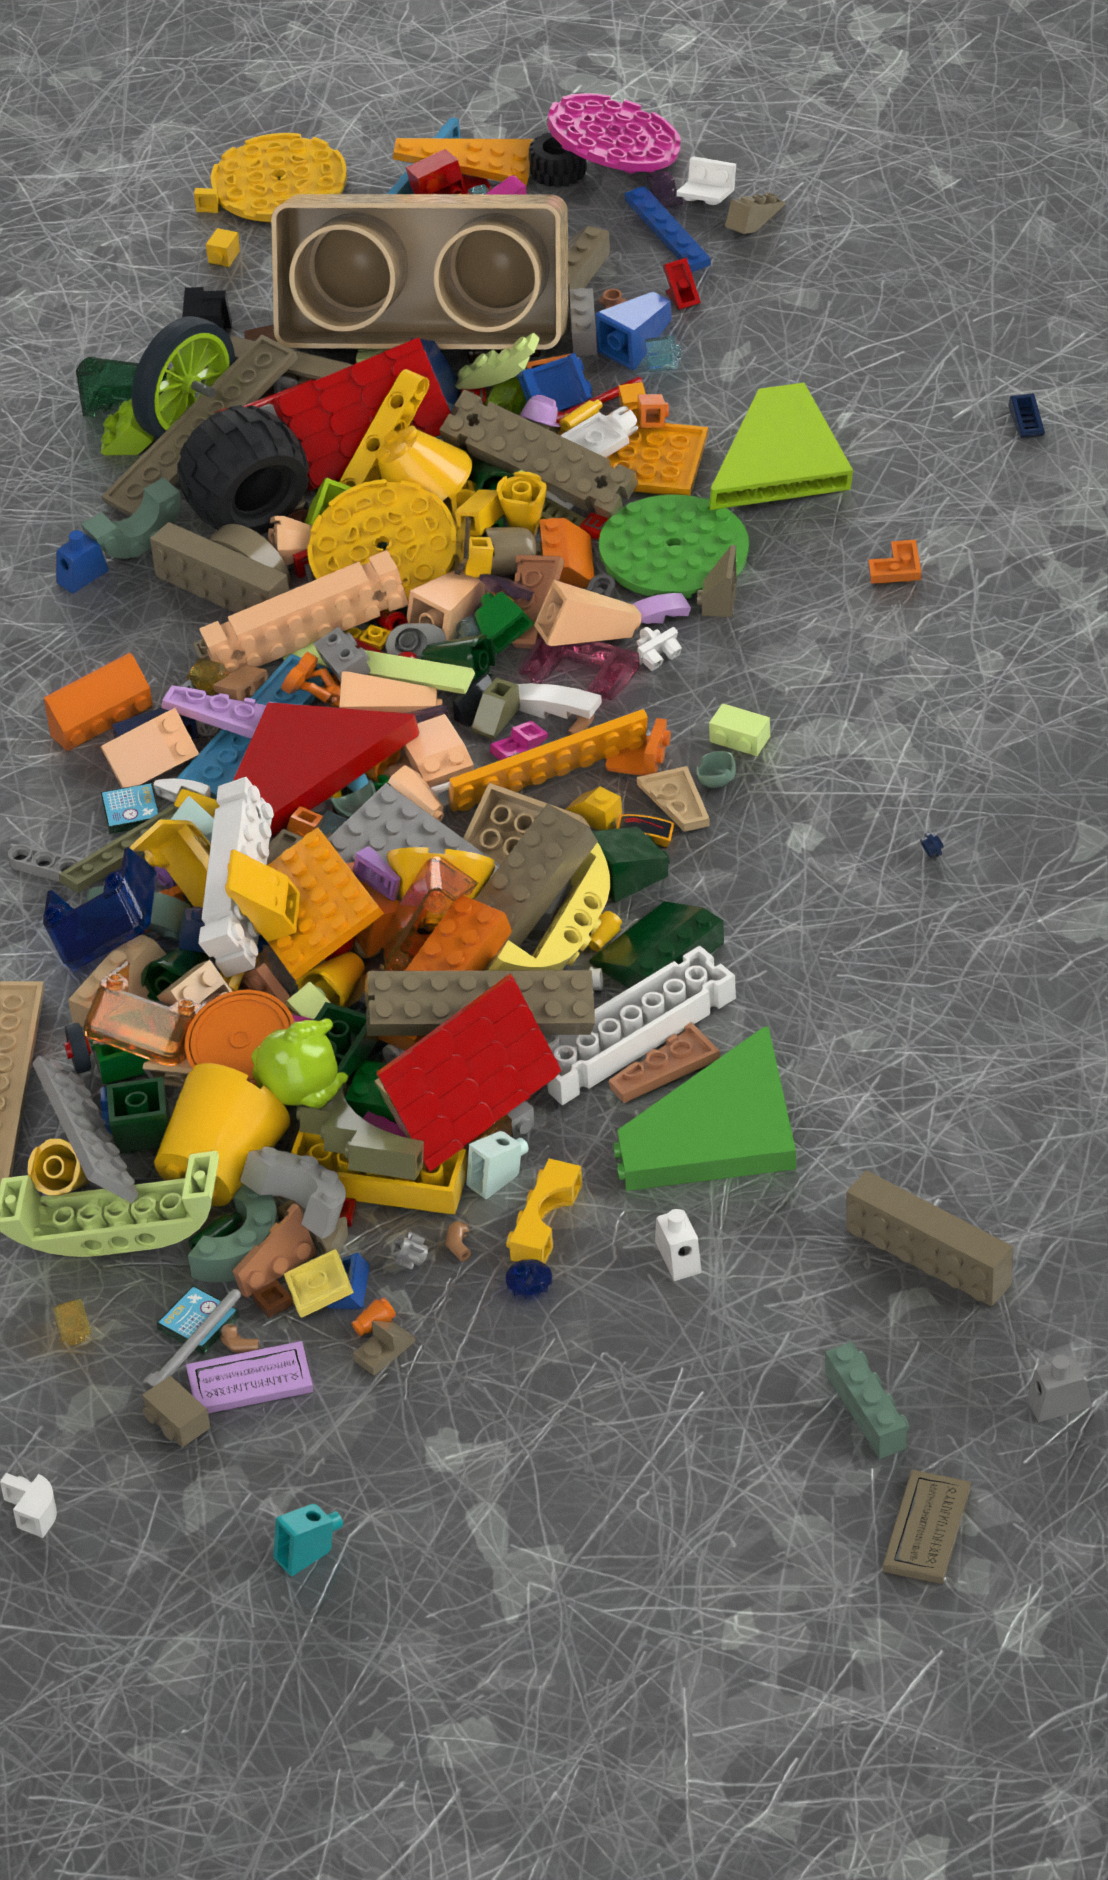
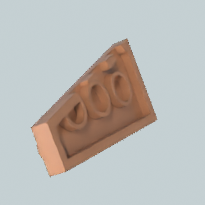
M516 555L517 573H515V583L517 585L514 603L534 623L553 580L559 581L565 562L561 556ZM533 625L512 644L515 648L539 649L542 636Z
M690 1022L684 1027L685 1031L678 1036L676 1034L666 1039V1045L659 1050L653 1048L646 1053V1059L642 1062L632 1063L609 1079V1086L623 1103H626L713 1063L720 1058V1051Z

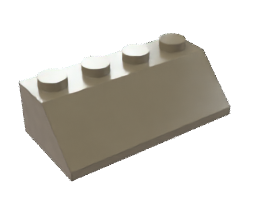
M587 226L568 239L569 307V290L585 288L609 256V231Z

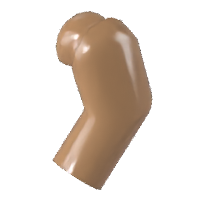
M226 1324L222 1327L221 1341L231 1352L244 1353L259 1350V1339H242L237 1334V1326L234 1324Z

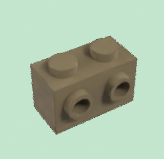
M167 1377L142 1395L144 1403L143 1413L147 1420L152 1424L156 1423L160 1426L164 1435L171 1441L174 1439L182 1448L210 1429L207 1408L173 1377Z

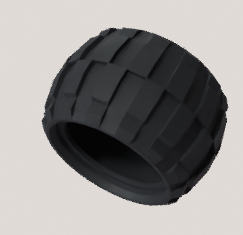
M242 405L231 406L207 418L197 426L184 443L180 451L181 458L177 463L179 482L186 501L202 521L216 530L227 524H238L248 527L258 534L268 531L269 528L274 527V523H270V518L273 516L287 517L302 500V496L309 483L307 476L310 470L304 449L295 434L285 422L270 412L253 405L243 407Z

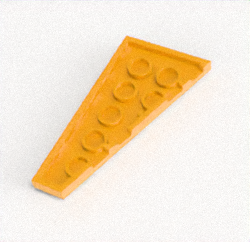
M396 138L392 159L414 164L446 149L458 159L462 174L501 182L514 175L527 186L530 169L529 146L533 139Z

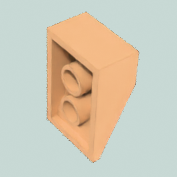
M176 708L100 746L122 789L142 785L199 755Z
M445 714L418 723V737L403 746L412 769L420 773L430 788L449 782L450 778L474 770V764L465 744Z

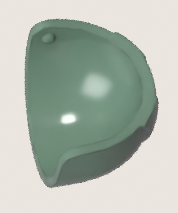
M371 780L363 788L339 798L330 797V800L335 810L341 816L349 819L376 793L375 786Z

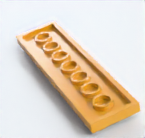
M641 709L450 778L449 806L453 812L457 810H470L475 804L480 803L489 783L519 792L524 787L539 785L549 778L564 776L571 770L580 767L586 768L596 761L617 756L619 750L640 748L643 742H646L648 716L645 710Z

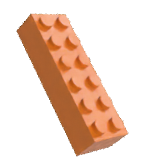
M459 894L405 971H485L512 933L505 912ZM425 1036L378 1037L379 1040L406 1051Z

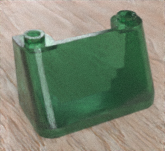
M87 357L82 360L76 369L83 416L94 418L95 412L99 409L104 408L105 411L109 412L113 404L121 405L124 401H129L132 398L133 380L139 363ZM165 372V374H164V376H163L162 381L167 380V373H166V372Z

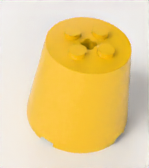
M203 1063L194 1066L185 1079L155 1157L154 1165L164 1181L182 1179L186 1177L190 1154L217 1151L219 1163L211 1206H224L233 1199L234 1195L243 1185L240 1179L248 1153L250 1151L262 1150L263 1147L274 1148L290 1125V1115L284 1104L267 1087L263 1085L259 1089L246 1080L248 1075L227 1066Z

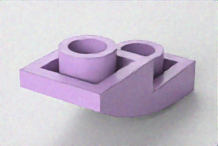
M682 593L656 595L633 603L641 613V623L663 624L666 615L671 617L688 616L691 610Z

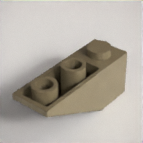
M765 192L764 195L753 194V197L741 196L740 199L731 200L725 227L743 234L756 232L785 205V201L777 199L778 196L776 194Z

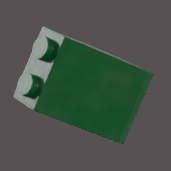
M639 827L592 831L607 861L610 874V891L608 896L614 903L669 876L668 864L670 861L667 853L664 850H660L654 844L652 838L648 834L645 835Z
M163 1077L107 1085L109 1124L115 1145L120 1151L119 1154L159 1149L171 1118Z

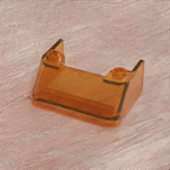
M125 961L101 980L84 1021L85 1036L163 1065L173 1066L180 1064L187 1058L185 1038L192 1019L203 1006L220 995L215 993L201 1005L190 999H181L171 1007L131 994L128 992L130 963Z

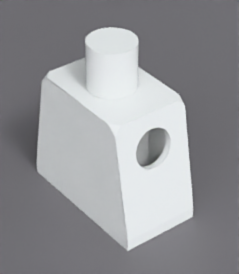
M673 1209L667 1214L658 1216L656 1218L655 1243L673 1280L677 1281L700 1274L701 1262L698 1238L685 1211ZM680 1248L681 1252L685 1251V1256L678 1255Z

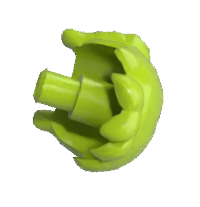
M322 1019L320 1021L304 1020L292 1023L288 1029H277L269 1034L262 1041L261 1045L255 1048L251 1057L254 1064L252 1075L257 1082V1087L261 1089L264 1085L284 1105H305L314 1109L324 1107L348 1080L346 1073H337L338 1066L330 1040L325 1035L333 1027V1022L330 1019Z

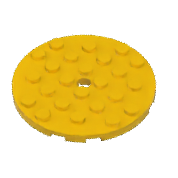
M274 133L245 140V145L237 149L232 147L221 155V161L218 164H214L211 172L212 189H218L219 204L224 209L242 218L271 223L273 211L290 197L297 194H341L347 183V168L342 154L337 149L333 150L330 148L328 142L316 137H313L312 140L302 138L301 134Z
M386 479L373 480L347 489L328 503L329 507L321 516H317L310 530L311 536L309 545H307V553L315 580L357 562H360L361 566L370 562L369 557L388 550L398 568L402 581L401 585L405 591L408 604L410 590L450 572L458 547L456 526L452 514L445 503L436 494H431L422 489L421 485L401 480V483L387 482ZM383 541L389 543L386 550L379 549L376 546Z

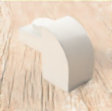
M6 1473L1 1479L0 1484L4 1500L16 1505L13 1511L17 1528L43 1538L57 1516L56 1503L50 1482L39 1474L31 1483L24 1477H16Z

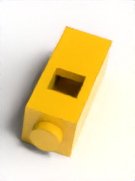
M479 489L455 511L458 535L481 536L485 533V528L491 527L504 515L497 496V490Z

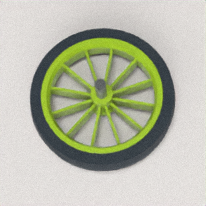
M188 316L171 322L153 338L140 359L132 386L134 416L144 431L159 439L187 410V405L189 408L202 394L210 398L214 397L215 389L210 386L235 362L233 344L228 334L222 328L206 319ZM172 361L173 367L167 370L168 365ZM165 372H166V373H167V380L162 381L163 376H164V374H165ZM196 392H199L200 394L198 395V397H197V399H196L195 393H196Z

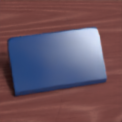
M357 1252L341 1258L354 1293L327 1305L329 1308H363L370 1265Z

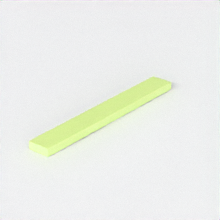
M315 641L305 648L291 653L302 658L306 652H310L318 658L317 664L328 668L313 644ZM364 650L370 659L367 661L371 670L367 674L369 676L466 694L475 675L473 668ZM289 655L283 657L284 661L287 659Z

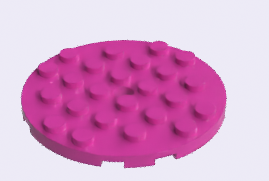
M593 93L572 94L562 97L559 103L554 102L549 109L547 126L551 135L562 145V148L586 160L606 167L623 170L631 174L635 172L653 173L655 170H660L673 164L681 148L680 136L667 120L655 112L649 114L641 110L642 105L626 99L621 103L611 100L609 95Z

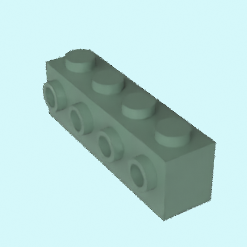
M852 1341L825 1351V1374L878 1458L882 1459L907 1449L908 1421L903 1414L899 1415L895 1409V1402L891 1394L884 1392L878 1374L872 1372L868 1367V1361L864 1352L858 1351Z

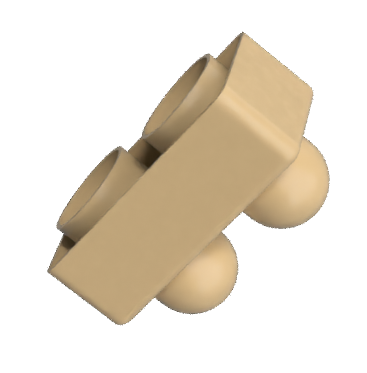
M297 194L287 199L273 211L271 226L274 335L278 343L287 348L392 349L410 341L411 338L416 339L419 337L420 339L435 341L439 349H510L520 337L524 336L526 338L531 333H534L540 338L536 349H550L559 342L568 327V209L564 200L559 196Z

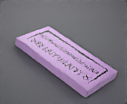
M302 1341L186 1364L192 1396L207 1408L208 1413L313 1392Z

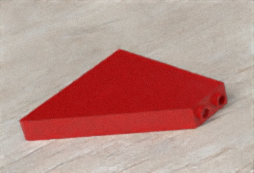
M268 702L233 781L247 777L251 784L258 788L260 798H263L266 803L271 805L274 816L270 829L271 836H274L282 829L288 827L290 817L300 806L311 811L418 737L419 729L415 714Z

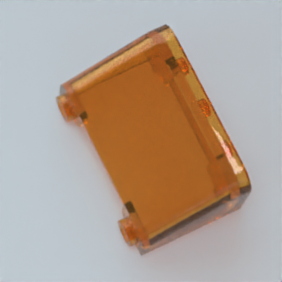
M433 857L427 860L383 930L382 942L385 970L405 971L427 940L418 934L417 930L428 912L430 911L437 915L448 912L456 900L463 895L469 896L472 894L478 882L442 857Z

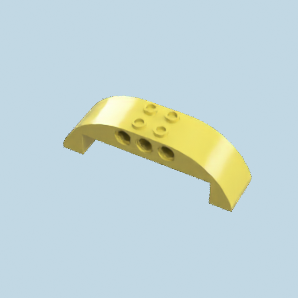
M598 842L571 877V885L573 887L532 956L508 940L485 971L563 970L567 964L572 966L580 954L578 950L583 952L592 938L589 936V933L594 934L602 921L598 918L606 905L610 891L608 865Z

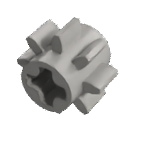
M409 1231L406 1237L398 1236L392 1246V1255L397 1257L395 1263L410 1270L413 1269L414 1264L417 1266L422 1265L428 1254V1247L423 1245L425 1238Z

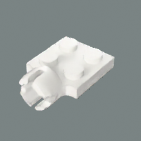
M623 406L606 416L599 412L560 436L601 456L608 457L629 444L628 436L635 433L638 429L636 425L637 419L631 410L627 411L628 407Z

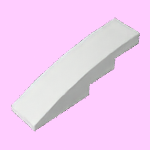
M517 684L519 685L520 709L518 711L543 719L549 713L568 719L571 713L590 719L602 703L601 695L576 688L550 684Z

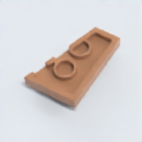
M293 1203L287 1210L288 1215L279 1224L275 1223L271 1227L269 1236L260 1245H255L232 1270L241 1295L247 1298L250 1297L253 1292L279 1279L284 1273L317 1255L309 1230L301 1225L303 1214L300 1206Z

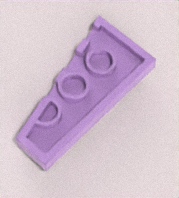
M171 685L162 700L161 708L169 711L176 708L180 715L252 739L266 705L256 704V699L245 698L244 701L229 699L227 694L219 693V695L209 696L203 690Z

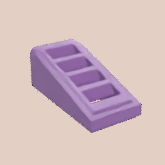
M367 846L357 852L353 867L354 875L391 901H395L401 878L371 847Z

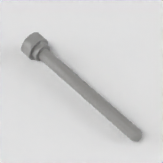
M232 1289L159 1372L150 1373L141 1384L146 1392L167 1377L172 1376L241 1297L239 1290Z

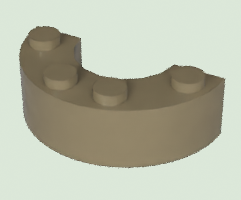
M227 524L220 527L208 538V540L287 574L288 587L292 584L289 570L280 554L264 537L254 530L238 524Z

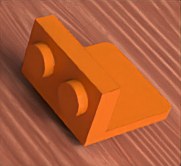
M656 718L651 735L646 736V742H643L640 748L634 750L625 748L619 750L617 756L608 758L605 763L606 770L640 776L657 773L660 764L664 761L666 746H669L671 740V731L667 730V719Z

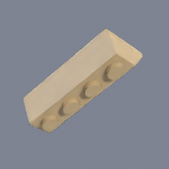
M130 930L68 999L72 1022L80 1023L82 1027L87 1028L86 1023L136 1010H141V1013H143L152 1001L147 996L149 991L146 989V986L142 987L141 973L150 962L166 955L163 949L152 938Z

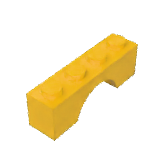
M549 1158L544 1169L541 1168L539 1170L536 1186L534 1189H530L528 1193L527 1205L518 1214L517 1226L514 1231L509 1232L506 1246L510 1248L511 1261L544 1268L553 1249L552 1228L547 1226L542 1219L556 1208L573 1206L582 1187L581 1166Z

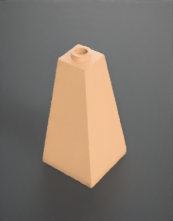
M462 566L410 590L407 611L408 623L434 624L442 629L447 641L456 639L485 594L487 576L474 578L465 575Z
M553 580L534 626L546 644L550 646L631 638L634 631L641 624V613L633 604Z
M343 671L341 676L340 708L415 714L417 724L438 717V714H443V699H438L437 688Z

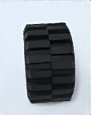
M551 133L537 136L530 143V174L538 183L549 187L569 186V184L577 183V180H581L584 177L583 175L586 174V159L563 149L562 145Z

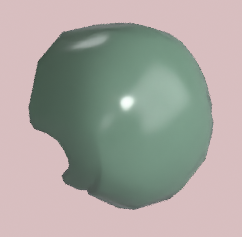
M714 751L702 756L701 766H696L698 781L703 786L713 789L727 786L736 776V764L732 753Z

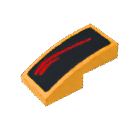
M625 814L619 815L616 829L639 827L645 835L648 834L655 844L667 848L671 841L674 822L645 815Z

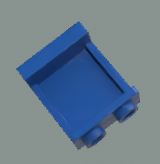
M575 352L536 368L526 369L517 375L526 401L533 396L544 395L556 401L558 411L581 404L592 398L591 384L588 380H585L582 372L584 371L583 363L576 356Z

